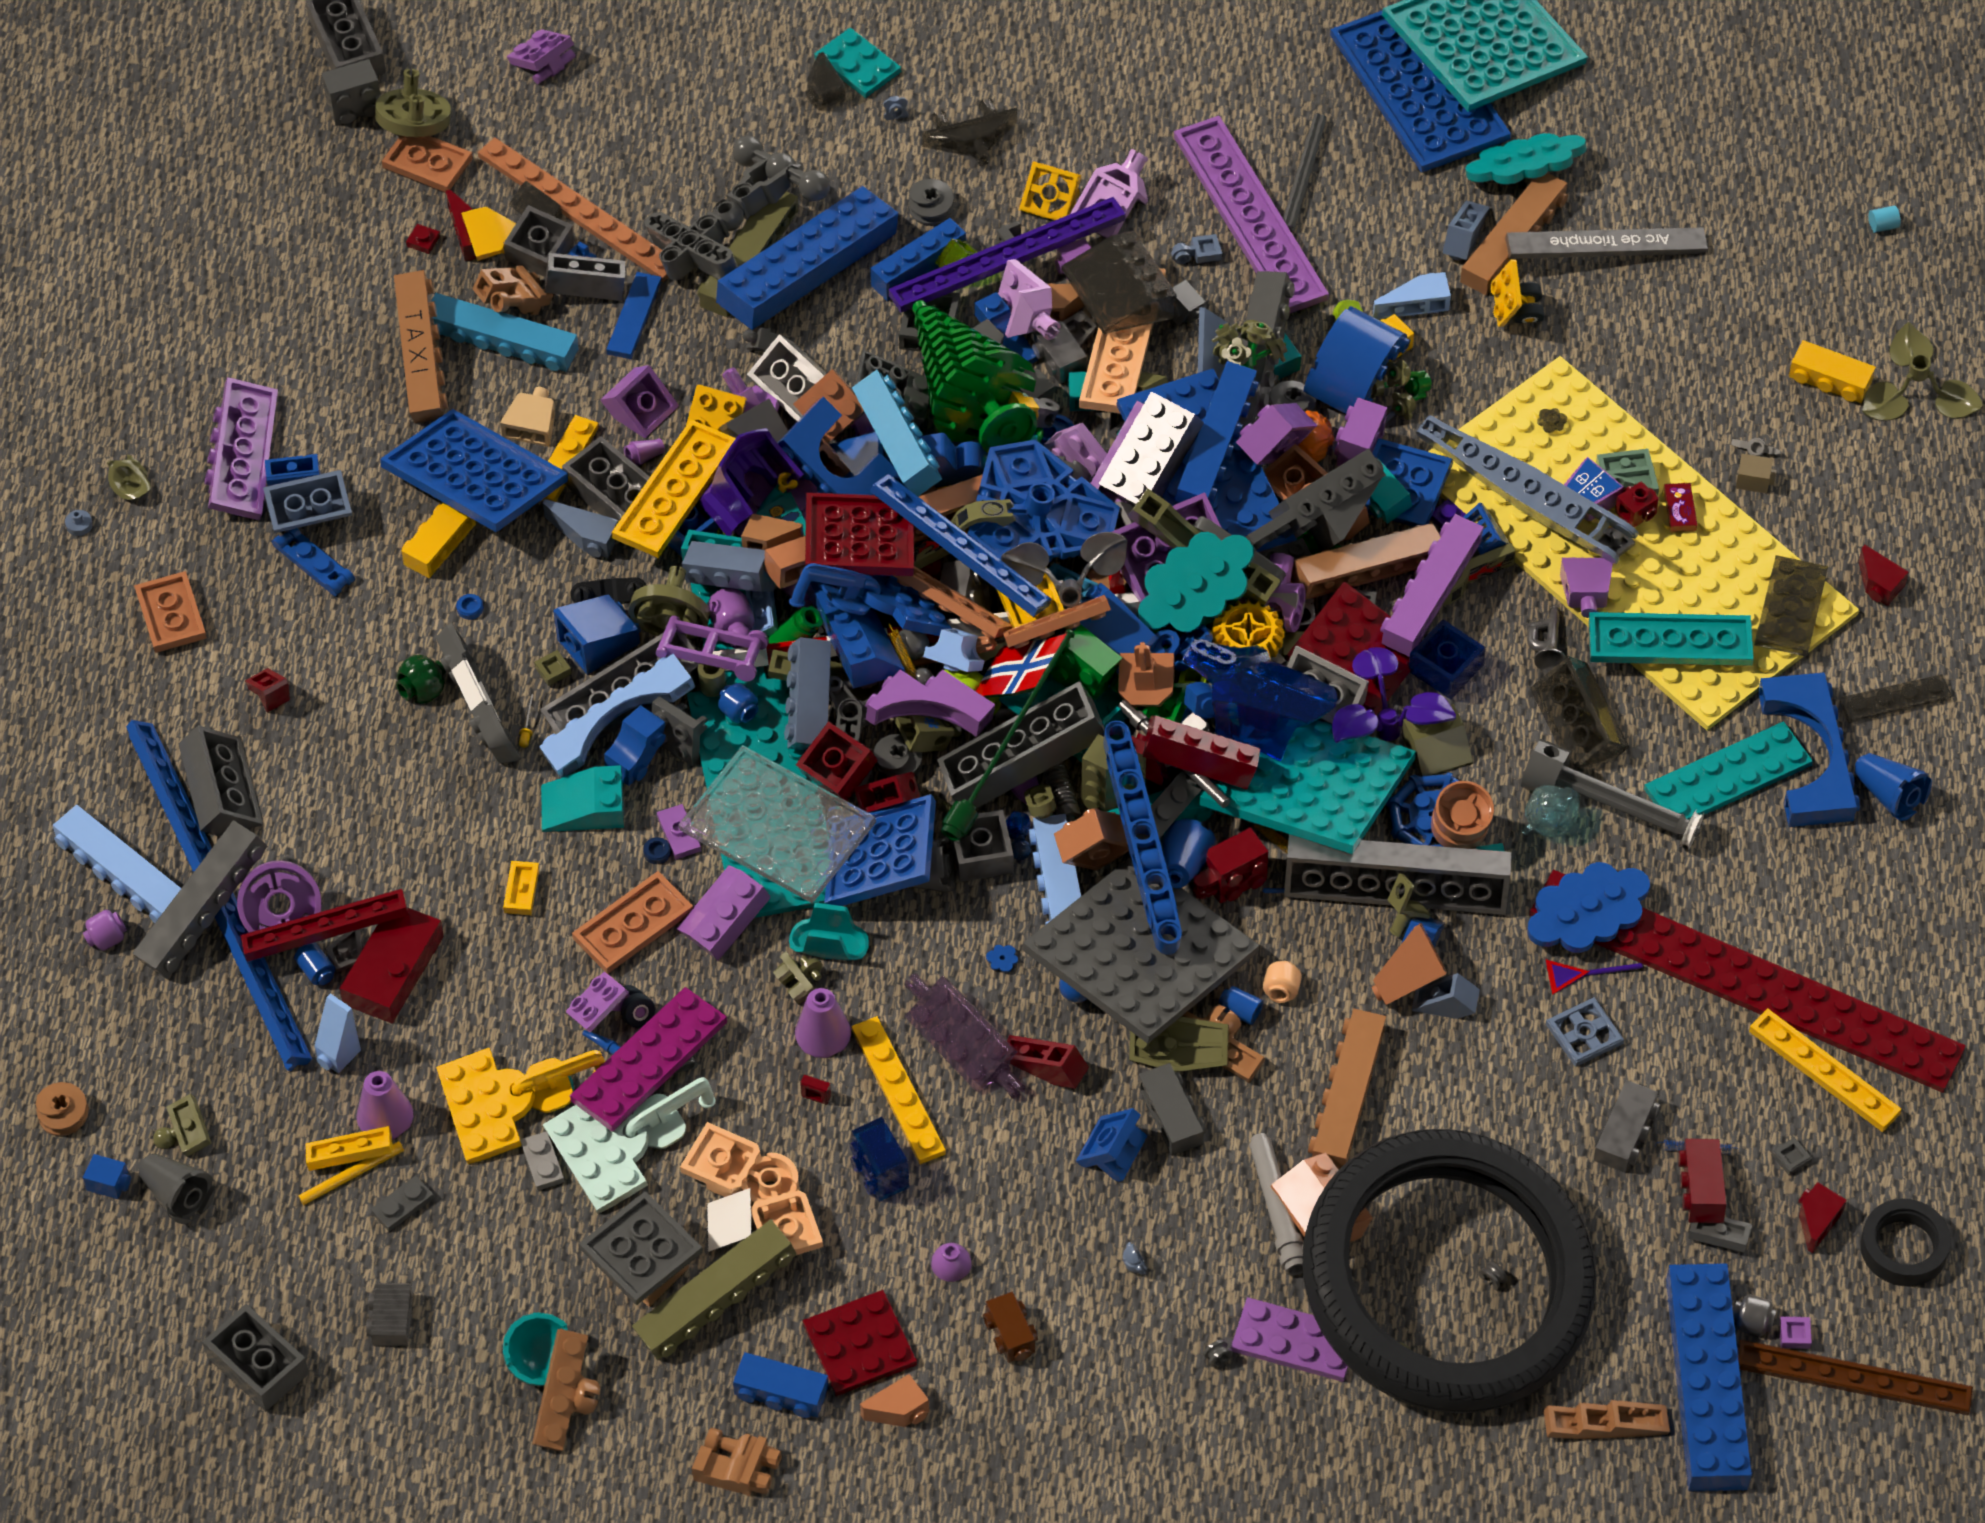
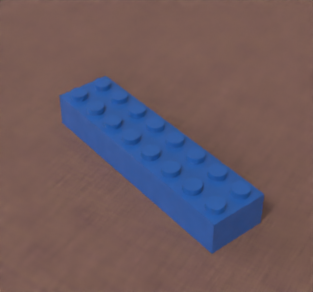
M861 186L719 279L717 282L716 303L753 330L896 234L898 212L864 186Z
M1727 1263L1669 1265L1666 1286L1688 1491L1748 1490L1752 1475Z

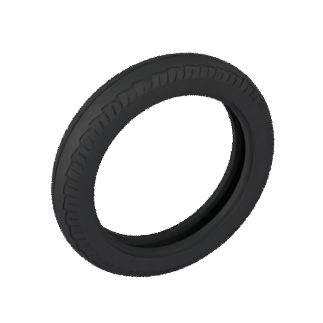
M1425 1129L1398 1134L1369 1146L1343 1165L1327 1183L1313 1207L1305 1232L1303 1245L1305 1290L1314 1318L1325 1339L1342 1361L1364 1381L1399 1401L1419 1408L1448 1413L1482 1412L1510 1405L1531 1395L1549 1383L1568 1364L1582 1343L1591 1321L1596 1297V1264L1591 1240L1578 1210L1562 1187L1541 1166L1516 1149L1486 1136L1460 1130ZM1442 1178L1475 1185L1506 1202L1528 1224L1538 1240L1546 1260L1549 1277V1298L1539 1329L1526 1342L1511 1352L1494 1359L1472 1363H1453L1429 1358L1408 1349L1390 1337L1379 1327L1364 1307L1356 1291L1350 1269L1349 1248L1352 1229L1359 1214L1371 1201L1389 1189L1406 1182Z

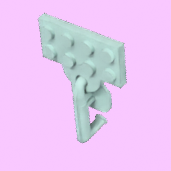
M702 1077L668 1097L663 1094L650 1096L634 1111L633 1115L631 1114L613 1132L576 1105L544 1123L543 1127L548 1132L551 1140L594 1208L600 1214L648 1186L646 1179L635 1164L643 1157L648 1147L665 1149L684 1137L686 1124L677 1109L700 1096L699 1104L702 1107L711 1108L715 1104V1097L709 1081Z

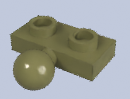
M191 1093L166 1107L173 1128H159L153 1135V1142L160 1149L172 1147L177 1138L182 1153L187 1157L212 1144L196 1097Z

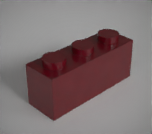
M1685 1138L1684 1150H1679L1678 1166L1684 1167V1172H1681L1680 1187L1681 1189H1686V1193H1683L1682 1197L1683 1211H1688L1689 1223H1724L1726 1196L1720 1139Z

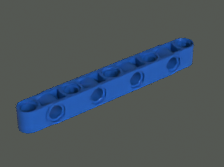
M1112 721L1105 728L1103 740L1107 766L1148 925L1151 928L1157 950L1165 955H1170L1179 949L1182 929L1179 922L1178 909L1130 730L1124 722ZM1119 735L1123 739L1113 740L1110 736ZM1131 784L1135 789L1128 790L1123 785ZM1145 834L1149 838L1141 840L1138 839L1136 835ZM1158 884L1162 888L1159 890H1153L1149 887V885ZM1165 934L1172 935L1175 939L1172 941L1164 940L1162 936Z

